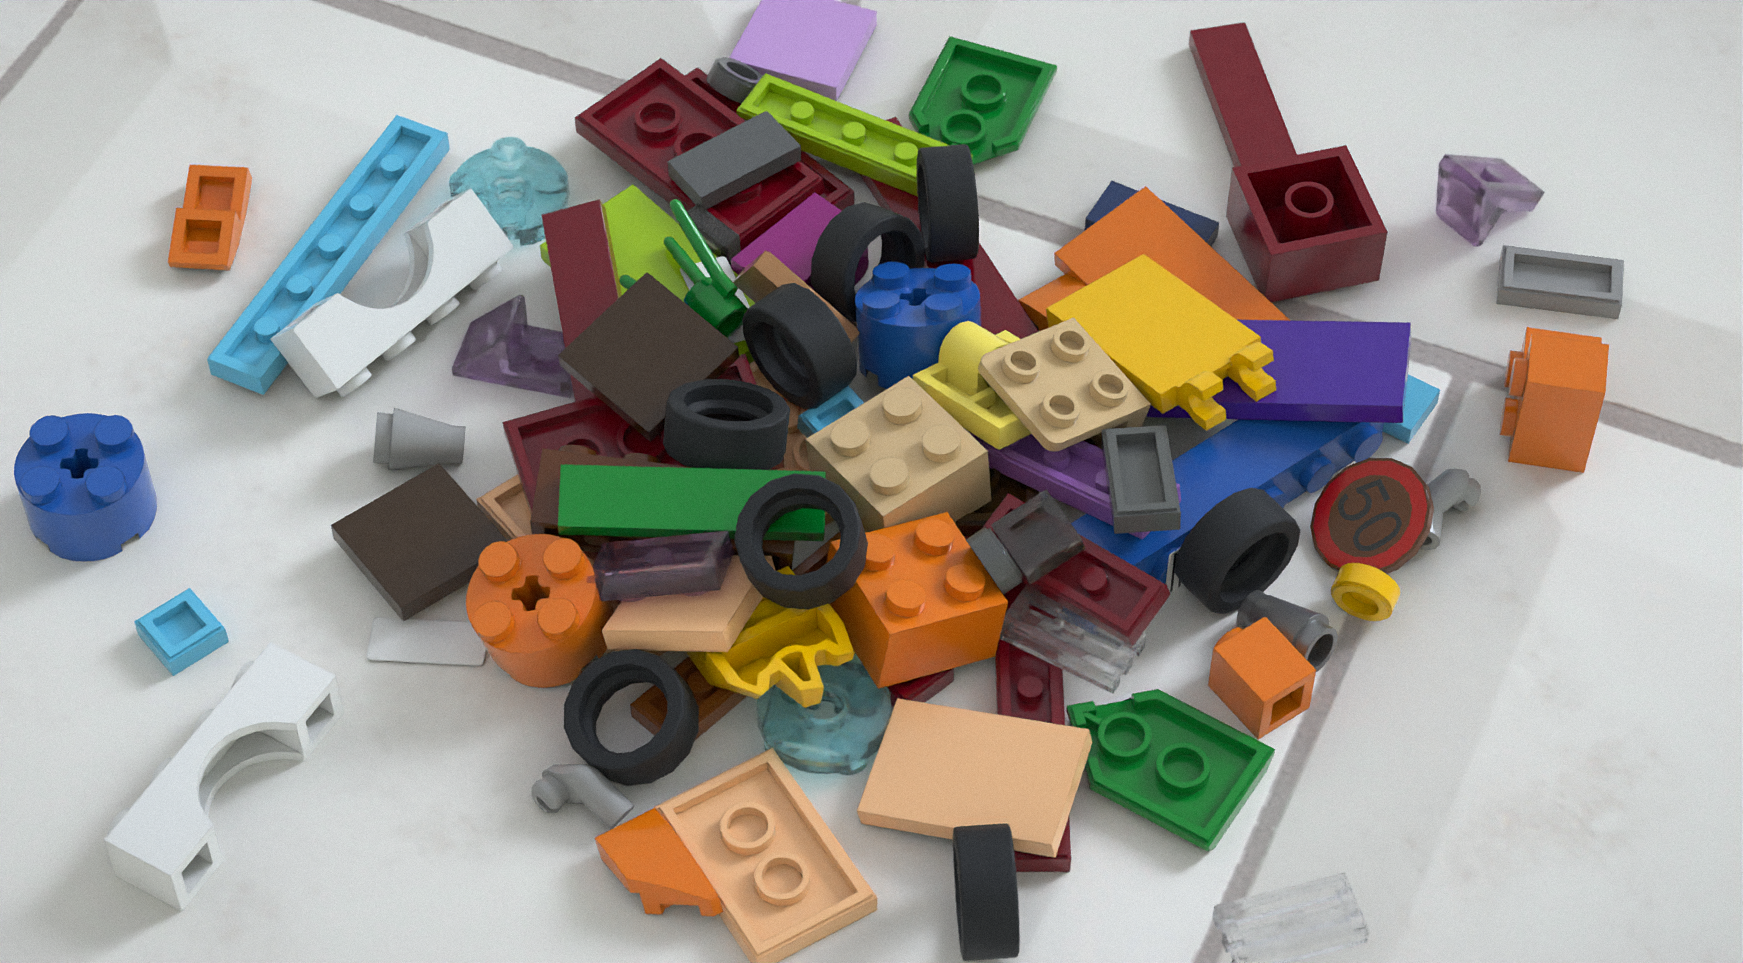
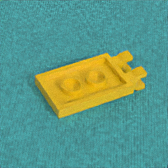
M1145 254L1046 308L1048 327L1075 318L1154 408L1164 414L1178 405L1188 412L1190 417L1206 431L1227 419L1226 409L1217 404L1212 396L1224 390L1222 379L1230 377L1256 402L1276 391V380L1262 369V367L1274 361L1273 350L1261 343V337Z

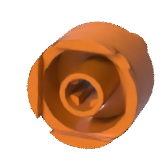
M531 534L517 537L507 542H494L482 551L478 560L479 565L473 573L467 589V614L473 629L495 663L507 672L511 678L531 687H556L575 680L582 673L581 669L596 655L598 658L603 656L608 648L602 629L613 615L614 608L589 559L575 541L548 534Z

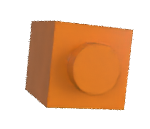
M1263 617L1245 629L1238 627L1230 630L1218 640L1213 647L1208 686L1257 739H1260L1310 708L1316 669L1266 617Z

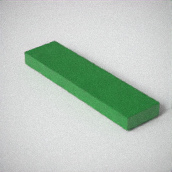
M561 464L559 535L735 539L738 515L749 497L769 481L791 474L819 475L826 479V472ZM799 509L786 513L771 524L763 540L824 541L825 512L818 509Z

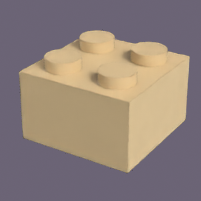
M907 376L806 438L810 471H825L827 480L841 486L855 503L865 533L948 512L954 523H956L958 519L974 512L991 501L988 451L910 376Z

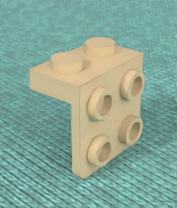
M1075 318L988 352L982 356L978 366L980 375L1045 449L1053 452L1063 450L1088 438H1091L1098 448L1102 449V430L1142 427L1151 406L1150 402Z

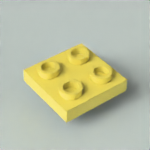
M970 321L962 322L953 327L945 336L940 347L938 363L914 374L913 380L964 429L1000 450L1030 435L1031 432L980 375L978 366L984 354L1020 340V338L1006 330L994 335L976 323Z

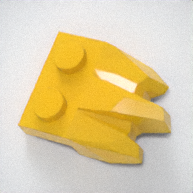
M789 566L778 570L782 574L795 575ZM762 597L728 652L685 651L706 681L713 686L758 699L773 685H776L804 708L821 703L824 686L817 667L820 665L839 666L852 660L854 656L845 625L830 604L809 610L784 608Z

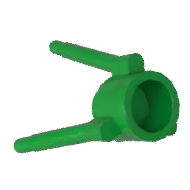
M673 199L669 205L670 209L710 277H706L673 237L668 236L664 239V246L695 284L685 295L684 303L725 337L729 338L743 325L742 318L748 308L735 295L738 287L722 270L683 204L678 199ZM622 275L619 282L628 290L637 280L629 275Z

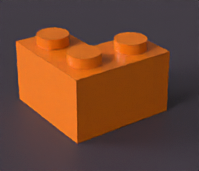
M1526 327L1521 352L1509 351L1505 372L1504 387L1509 388V395L1514 396V399L1505 398L1499 431V435L1511 436L1508 462L1584 473L1606 392L1609 344H1602L1601 337Z

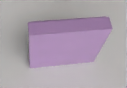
M761 0L729 58L749 65L761 75L769 74L837 101L877 26V11L836 0Z

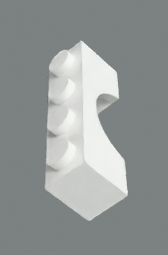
M471 188L447 199L404 233L410 258L409 276L403 292L392 306L381 309L369 308L356 304L337 293L315 303L271 338V341L315 398L335 390L343 397L358 388L372 375L366 366L381 354L388 361L401 353L416 340L411 333L413 328L425 319L430 325L435 324L459 306L460 303L454 295L469 284L473 290H476L502 271V267L497 261L513 249L514 246Z
M271 642L255 661L247 662L239 670L232 688L214 709L205 711L199 717L191 737L173 758L165 759L157 767L151 778L150 785L131 808L123 809L113 819L107 836L104 838V843L115 876L182 912L223 862L213 823L208 818L209 808L215 795L232 776L254 764L279 759L305 761L344 714L336 675Z

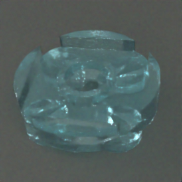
M504 137L496 140L491 148L483 150L467 159L449 179L451 197L471 188L509 240L520 238L521 246L535 244L545 239L542 214L568 208L569 182L567 172L562 165L550 154L534 147H527L524 141L517 137ZM517 191L521 193V198L515 199L512 196L498 199L500 194L504 192Z
M854 654L852 660L842 665H820L817 667L824 686L821 702L833 703L834 713L838 714L831 719L814 718V715L806 712L807 709H819L821 703L804 708L776 685H773L757 699V723L764 740L765 751L773 748L781 761L786 765L800 771L815 774L839 773L842 775H854L860 773L867 767L869 757L879 750L891 717V698L888 688L878 689L856 654Z

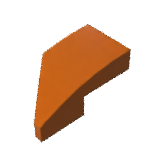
M655 808L595 837L602 861L630 893L640 894L645 914L663 915L664 910L672 905H698L701 916H716L723 912L719 896L675 831Z

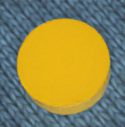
M1348 563L1339 569L1331 587V595L1336 604L1348 614L1367 621H1381L1392 615L1400 596V588L1389 575L1375 567L1361 563Z

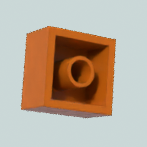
M948 512L865 533L868 546L864 569L853 587L829 604L843 621L853 650L878 689L995 657L1008 601ZM840 539L830 542L827 563L833 559L839 549Z

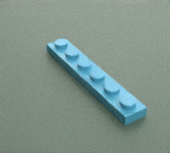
M399 115L394 117L209 355L207 361L211 375L262 395L266 393L288 364L287 360L271 341V338L315 303L334 294H341L450 150L448 133Z

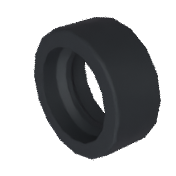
M968 145L919 148L916 169L917 197L921 235L925 245L926 259L929 262L975 259L979 250V211L975 172Z
M865 202L846 207L830 220L818 239L811 260V283L813 290L846 319L856 322L855 296L857 293H855L854 289L855 272L862 254L868 245L879 235L882 239V247L878 265L886 262H900L906 264L909 269L924 268L925 245L918 227L905 216Z
M796 283L783 284L749 307L742 318L743 335L751 356L773 388L789 402L803 409L817 408L847 387L857 375V359L850 338L839 319L826 303L809 289Z
M704 379L685 383L672 390L667 399L663 445L669 456L682 465L691 468L770 470L782 462L786 452L790 408L783 397L770 389L749 382L729 379Z
M791 474L771 480L753 493L738 515L734 539L740 562L749 581L764 598L784 608L808 610L834 602L853 587L865 567L868 546L863 524L853 500L840 485L819 475ZM799 509H818L828 513L838 524L841 534L840 546L833 559L820 569L803 575H788L775 571L766 561L762 548L763 538L771 524L786 513Z
M1248 488L1235 492L1210 509L1189 532L1176 556L1174 572L1180 582L1211 612L1225 614L1237 610L1250 593L1256 590L1264 592L1286 568L1298 546L1300 528L1295 519L1264 490Z
M638 649L613 651L591 662L573 681L564 703V730L572 749L587 764L598 769L609 781L626 786L650 784L672 773L690 754L699 732V706L690 686L659 655ZM648 682L657 686L664 693L668 702L667 715L658 733L647 744L632 752L615 753L606 749L600 743L596 734V722L604 704L615 692L631 684Z
M1007 823L957 826L953 830V866L958 934L962 959L964 961L1016 958L1020 950V925L1016 864L1010 826Z

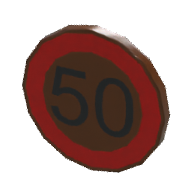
M1368 458L1347 466L1326 484L1314 504L1310 529L1316 551L1327 565L1337 572L1343 565L1348 563L1369 565L1386 574L1398 570L1418 553L1430 533L1434 506L1429 486L1413 467L1393 458Z

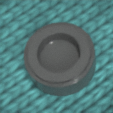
M721 57L714 61L706 80L714 90L742 104L763 75L743 62L728 57Z
M984 527L966 539L1003 595L1023 582L1021 579L1023 578L1022 573L991 528L986 529Z

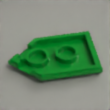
M949 36L909 112V120L919 134L947 145H968L972 154L973 165L1017 151L1057 73V65Z
M1159 689L1133 693L1130 700L1095 706L1093 701L1067 705L1066 708L1072 727L1089 729L1092 745L1084 767L1089 788L1208 852L1215 849L1267 772L1275 754L1274 748Z

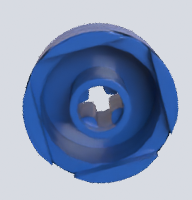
M900 262L882 263L874 267L872 270L873 279L866 282L857 291L855 296L856 324L860 332L857 336L859 369L865 377H867L868 371L878 375V386L885 389L890 388L907 376L913 379L914 374L938 363L940 347L945 336L959 323L970 321L981 326L980 291L971 280V270L961 264H945L936 269H909L906 264Z
M94 413L74 414L62 418L51 415L37 420L31 426L29 431L30 437L22 445L15 460L14 478L30 529L36 539L39 538L48 545L50 552L60 558L72 561L103 560L122 552L121 544L132 538L135 534L138 533L140 539L150 529L157 511V497L142 443L127 418L119 415L107 416Z

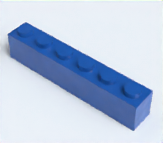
M1238 419L1172 460L1175 481L1180 485L1181 502L1179 503L1181 511L1180 530L1151 531L1142 540L1129 533L1114 534L1112 525L1087 513L1066 527L1166 584L1169 554L1181 547L1184 539L1196 523L1217 503L1235 492L1256 488L1264 490L1284 508L1286 504L1306 491L1314 493L1320 490L1329 482L1333 474L1350 463L1370 458L1382 443L1384 423ZM1074 613L1088 629L1096 626Z

